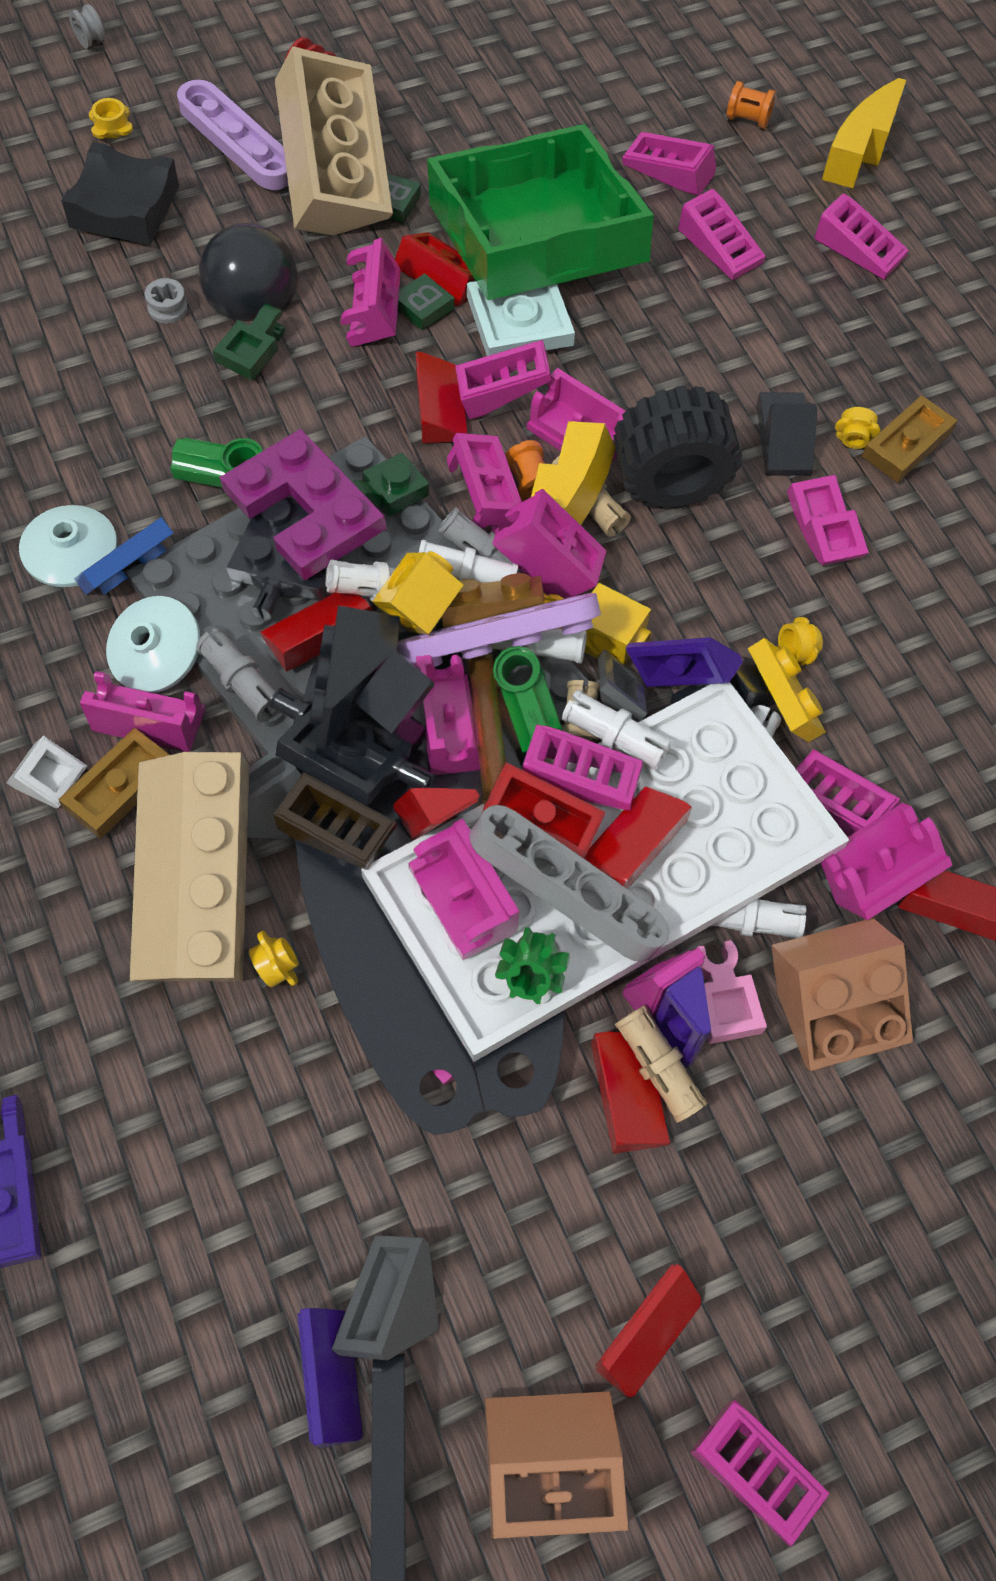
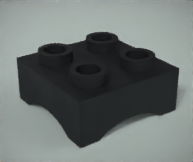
M92 142L87 152L86 162L80 178L71 189L66 191L61 200L69 228L151 245L179 188L175 161L173 158L164 156L150 159L135 158L122 154L106 144Z

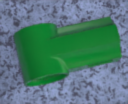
M185 437L183 439L177 438L172 450L171 472L174 479L223 488L220 476L263 450L256 441L249 438L232 440L226 445Z
M520 646L509 647L502 651L494 663V678L501 688L522 753L526 756L537 724L563 731L546 682L545 672L536 655L528 648ZM525 665L533 669L531 678L523 685L515 686L508 683L509 674L516 667Z

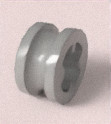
M84 5L80 13L75 9L69 12V20L73 32L84 48H90L94 40L98 43L105 41V31L102 22L91 5Z
M162 278L152 281L144 291L148 313L153 320L169 324L181 320L186 315L187 302L181 283L174 279Z

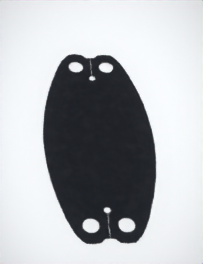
M408 631L399 633L398 641L419 635V633H410ZM453 654L441 656L443 663L435 666V669L441 670L450 667V659ZM319 657L311 670L303 698L304 702L313 699L314 691L323 693L325 691L314 689ZM465 669L464 675L467 674L483 770L435 776L430 788L476 789L480 796L475 804L448 822L486 803L496 778L506 762L523 770L501 724ZM419 706L412 716L422 724ZM423 738L422 744L409 758V761L430 772L425 738ZM399 779L386 785L367 806L395 821L397 826L373 862L416 840L410 837L393 808V804L409 789L413 788ZM313 805L304 818L311 821L320 807ZM331 812L321 825V828L327 830L338 814ZM348 819L337 837L344 840L356 822ZM366 827L353 846L362 850L376 830ZM296 840L298 868L306 909L330 983L361 1047L380 1080L404 1113L423 1130L437 1135L465 1128L474 1114L484 1112L482 1100L485 1112L496 1110L506 1117L526 1116L541 1111L548 1101L557 1078L563 1043L565 1010L476 1060L473 1066L472 1058L466 1048L462 1046L460 1038L364 881L361 868ZM521 1053L531 1060L534 1066V1075L526 1086L511 1088L501 1082L497 1067L500 1060L507 1054ZM433 1070H444L450 1073L456 1082L457 1091L454 1098L442 1106H434L427 1103L420 1093L422 1078Z

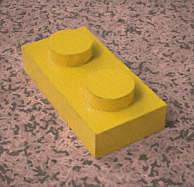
M766 638L749 647L748 650L790 731L808 743L826 733L818 718L819 715L823 714V709L813 692L808 687L803 689L796 675L801 672V668L791 651L787 647L779 649Z

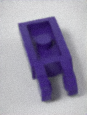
M18 1095L4 1097L1 1108L5 1139L0 1140V1268L42 1259L29 1140L25 1137L24 1114Z

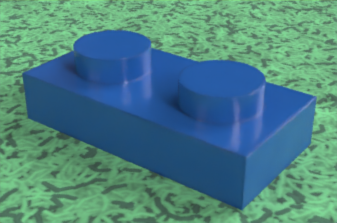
M161 517L81 572L74 580L86 595L99 587L103 594H106L128 578L122 569L136 559L146 565V563L167 551L161 542L172 535L173 532Z

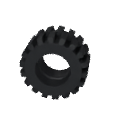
M677 386L674 390L665 391L663 389L657 391L655 395L649 398L644 397L637 401L636 407L628 408L622 414L623 420L618 421L615 426L616 434L613 435L625 489L627 493H630L634 501H642L643 505L647 507L659 506L660 509H670L679 506L681 508L695 502L700 503L707 500L712 494H718L725 489L724 485L734 480L736 471L740 470L742 465V453L728 404L725 399L720 398L718 393L715 391L706 392L704 387L695 386L687 389L686 386Z

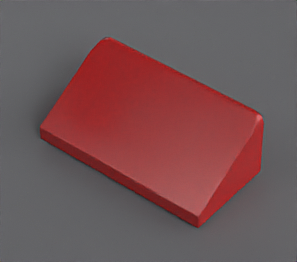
M429 232L402 236L395 257V261L401 271L414 280L425 273L454 297V306H460L468 300L467 283L475 282L476 280L458 251Z
M416 352V379L422 443L453 442L456 433L467 434L465 408L460 397L456 364L427 353Z
M333 593L322 601H318L260 631L285 671L288 672L320 654L324 624L335 626L338 605L372 611L369 603L357 594Z
M507 762L501 768L482 810L483 812L488 807L494 805L506 806L519 813L583 859L606 813Z
M645 786L633 799L631 810H623L589 848L584 859L629 889L687 823L692 806L681 799Z
M411 788L393 804V808L410 837L417 839L458 816L475 804L480 796L476 789Z
M943 871L899 900V909L996 941V887Z
M621 1032L594 1033L591 1047L612 1154L668 1146L670 1141L659 1091L656 1090L650 1078L644 1080L639 1072L642 1066L627 1040L624 1039Z
M672 1264L595 1364L597 1367L595 1371L627 1398L635 1396L700 1308L701 1297L686 1271L680 1265L676 1264L674 1266Z

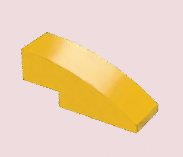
M897 78L864 99L850 113L833 141L822 180L854 188L862 162L878 166L906 83L905 79Z
M568 421L558 465L539 463L531 495L533 497L535 492L544 489L580 525H582L596 502L608 475L616 449L605 423Z

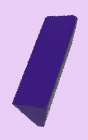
M711 637L629 643L626 646L629 656L647 687L725 684L731 681L743 663L742 656Z
M700 967L695 968L667 988L654 1018L656 1025L671 1047L677 1046L683 1055L680 1061L686 1069L694 1063L711 1032L704 978Z
M305 1308L300 1309V1313L297 1314L309 1440L316 1448L358 1442L362 1439L363 1435L355 1359L350 1356L337 1355L332 1350L346 1313L344 1310Z

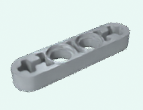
M490 806L482 812L471 828L469 834L470 843L478 855L624 957L638 962L650 960L667 942L670 933L668 923L657 909L516 811L506 806ZM497 830L504 836L501 839L497 837L493 832ZM521 846L526 849L523 855L517 852ZM538 857L549 861L555 867L557 877L542 873L537 868L534 858ZM581 890H589L599 896L603 902L604 910L595 909L586 903ZM616 912L621 915L617 920L612 917ZM638 928L643 932L642 937L637 933Z

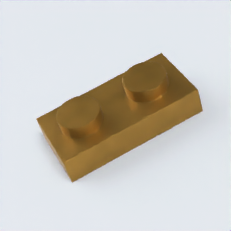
M921 395L866 444L862 457L898 483L953 432L958 420Z
M515 573L503 577L500 581L479 583V581L473 579L460 580L463 587L442 615L443 627L460 625L544 604L541 576L530 577L527 574Z
M134 727L58 800L66 812L101 839L137 804L139 762L169 756V754Z

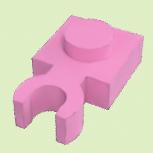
M731 940L725 941L721 948L724 963L714 964L706 956L701 968L703 978L708 981V983L704 984L711 1024V1032L707 1037L709 1044L763 1034L767 1028L752 975L735 977L734 968L738 961V951ZM698 946L699 949L706 956V950L704 946Z

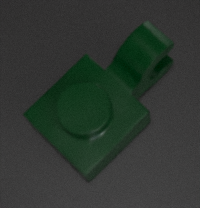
M265 304L250 325L238 320L214 348L215 362L253 381L278 351L277 341L280 340L285 332V326L277 323L283 315L282 310Z
M403 452L364 470L362 480L351 481L376 508L382 507L389 516L429 496L428 481Z

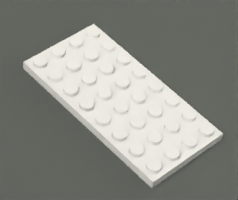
M730 682L710 684L638 722L665 738L672 739V743L665 758H660L661 764L657 770L652 769L643 762L634 798L646 786L681 799L692 806L687 823L628 889L657 909L668 923L669 938L650 960L821 863L830 855L843 850L849 842L847 836ZM616 747L614 748L615 751L629 755ZM568 762L566 770L575 773L577 764ZM590 767L587 778L596 781L599 769ZM612 771L608 786L617 789L622 773ZM587 802L606 812L590 847L624 809ZM485 803L372 862L367 870L361 868L364 881L473 1062L650 961L638 962L624 957L493 865V869L520 911L518 930L507 938L517 943L523 936L525 927H530L532 932L545 935L556 934L554 942L558 952L570 954L567 971L563 972L565 976L563 989L560 994L549 989L542 996L540 1004H535L533 1000L522 999L518 996L513 999L509 997L511 990L507 985L506 979L501 980L495 977L498 963L502 960L499 953L504 939L462 960L410 872L408 863L417 858L413 850L414 847L429 837L453 826V823L463 819L471 831V828L482 814ZM497 830L493 832L497 837L501 839L504 836ZM521 846L517 852L523 855L526 849ZM534 858L537 868L542 873L557 877V871L549 861L543 858ZM581 890L586 903L595 909L604 910L603 902L599 896L589 890ZM616 912L612 917L617 920L621 915ZM638 928L637 933L642 937L643 932Z

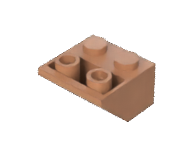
M874 918L771 945L777 994L804 1064L809 1071L913 1043L904 943Z
M610 1392L485 1398L491 1539L629 1531L623 1457Z

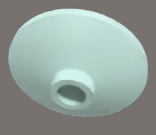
M67 505L45 511L29 523L20 539L19 554L25 569L36 580L54 587L79 586L74 578L118 547V540L113 525L103 514L89 507Z
M152 596L133 603L119 615L108 636L106 656L112 674L124 686L145 692L157 693L173 687L189 673L198 657L199 652L196 649V645L201 638L198 622L185 605L170 597ZM150 633L148 641L141 645L144 637Z

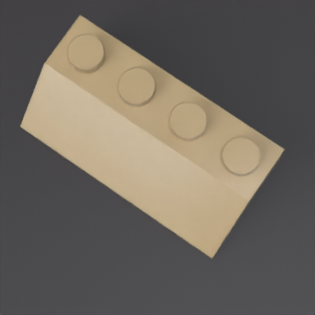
M292 46L275 78V87L294 229L334 236L389 219L393 211L371 65Z
M182 752L139 762L130 981L243 982L249 764L241 752Z

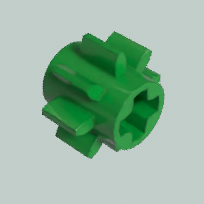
M525 927L523 936L517 943L512 939H504L499 953L502 960L498 963L495 977L501 980L506 979L507 985L511 990L509 997L513 999L518 996L522 999L533 1000L535 1004H540L542 996L549 989L559 994L562 992L565 981L563 972L567 971L570 954L558 952L554 942L556 934L545 935L532 932L530 927Z

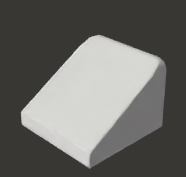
M43 735L29 750L7 781V784L57 809L61 805L58 799L77 782L87 765Z

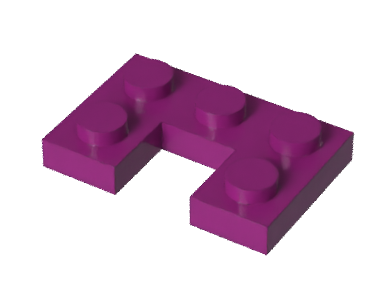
M302 429L297 430L219 477L223 490L249 519L289 495L309 514L273 537L277 551L304 581L326 568L330 560L340 559L387 529L385 516Z

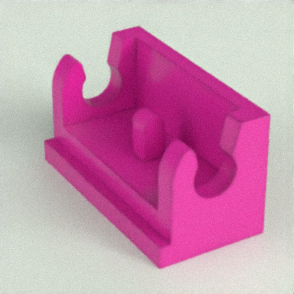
M382 238L374 240L372 245L351 251L347 256V265L366 262V268L353 273V305L351 309L344 311L341 315L340 323L342 325L351 323L350 331L347 332L346 336L351 347L396 335L401 269Z
M559 368L551 374L552 381L547 384L548 391L546 395L539 391L535 392L531 402L530 421L527 423V430L561 451L568 421L605 423L614 442L615 426L618 421L623 420L622 414L625 410ZM616 449L614 452L612 462L617 458Z
M456 433L453 438L454 445L446 460L449 471L453 473L458 468V464H460L476 511L472 521L482 529L491 525V532L498 533L505 527L513 524L504 516L511 508L522 502L499 437Z
M544 489L535 492L533 497L514 506L505 514L504 517L513 524L496 533L492 544L512 563L518 564V568L524 574L530 577L541 576L543 591L547 595L556 594L566 599L597 586L607 550Z
M431 655L416 656V665L421 668V672L434 682V687L419 706L422 725L426 727L424 738L429 769L435 776L483 770L467 674L464 675L463 661L458 655H452L450 659L451 666L441 670L435 669Z
M99 671L94 673V680L97 682V693L84 691L80 701L91 731L124 738L135 727L158 746L190 752L205 712V706L201 704L197 693L185 691L184 700L114 685L109 674Z
M901 803L847 837L849 842L843 850L830 855L821 862L836 904L866 920L871 919L952 866L950 856H947L939 832L933 821L927 817L918 824V818L912 806Z
M463 819L414 847L413 850L417 858L410 861L408 865L410 872L462 960H465L515 934L518 930L520 911L492 865L473 849L469 837L470 830Z

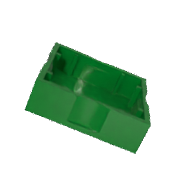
M586 124L528 136L511 143L481 146L427 158L429 205L487 300L650 262L654 214L629 181L624 179L614 169L609 155Z

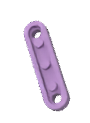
M192 80L180 86L177 91L180 113L259 186L269 190H280L289 186L284 147L211 82Z
M597 594L578 595L431 631L429 635H415L398 641L397 652L415 664L416 656L431 655L435 667L443 663L441 657L443 655L461 651L463 659L474 658L492 652V643L511 639L512 647L528 645L542 640V631L558 627L562 628L563 635L585 631L593 628L592 618L601 615Z

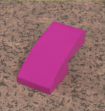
M835 475L792 483L787 494L796 520L808 546L821 566L867 556L869 552L856 511L846 510Z

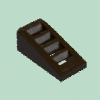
M305 772L273 814L277 829L365 870L369 868L397 827L395 821ZM313 805L319 806V810L311 821L304 818ZM331 812L338 814L327 830L321 828V825ZM348 819L355 821L356 823L344 840L337 837ZM366 827L376 830L362 850L353 846Z

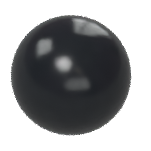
M235 224L219 231L205 246L199 263V283L206 301L217 313L234 320L254 321L258 312L265 304L284 310L294 298L298 280L295 259L287 244L273 231L256 224Z

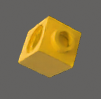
M428 551V553H406L372 602L385 613L400 616L399 624L408 632L429 635L461 590L463 584L451 574L454 570L453 566L439 554L433 551Z
M598 583L592 593L597 594L601 615L592 618L593 628L585 630L587 632L585 653L598 659L599 654L605 649L626 665L631 658L626 650V646L629 643L649 642L651 639L652 631L647 629L651 609Z

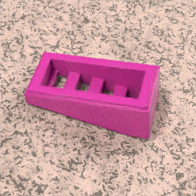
M641 132L622 157L623 165L681 191L698 196L701 195L716 172L714 145ZM649 150L652 151L651 155H647Z
M714 189L697 196L683 205L678 230L731 280L764 263L765 254L725 200ZM726 240L729 241V242H727V243L724 244V245L722 244V242H724V241H726ZM737 251L742 253L734 259L731 257Z
M844 193L823 212L814 238L884 280L907 257L909 252L898 239L861 205ZM880 251L886 253L883 258L877 255Z
M543 340L456 365L461 401L470 420L486 415L552 381ZM535 361L536 369L527 372L526 364ZM518 370V375L510 377L511 372Z
M538 724L535 727L523 764V771L583 801L629 811L631 810L643 768V761L570 733ZM546 758L555 759L553 765L546 763ZM568 762L577 764L575 773L566 770ZM590 767L599 769L596 781L587 778ZM612 771L622 773L617 789L608 786Z
M814 749L796 768L807 785L819 773L825 776L815 790L810 789L847 837L900 805V798ZM836 786L841 788L840 792L832 800L827 798ZM853 799L857 800L859 803L852 811L846 809ZM870 812H872L873 814L866 821L865 818L868 816Z
M698 947L662 961L626 984V987L623 989V996L634 1010L646 1005L654 1019L667 988L695 968H702L706 956Z
M735 1399L725 1405L689 1452L788 1546L794 1544L830 1494ZM738 1429L747 1438L729 1462H727L719 1453ZM759 1448L766 1456L746 1481L738 1472L755 1449ZM777 1465L786 1474L765 1501L757 1491ZM797 1484L806 1493L787 1519L784 1520L776 1510L794 1485Z

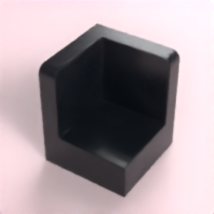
M393 650L354 702L391 734L414 744L426 727L415 719L412 714L432 690L434 682L421 672V668L413 661Z

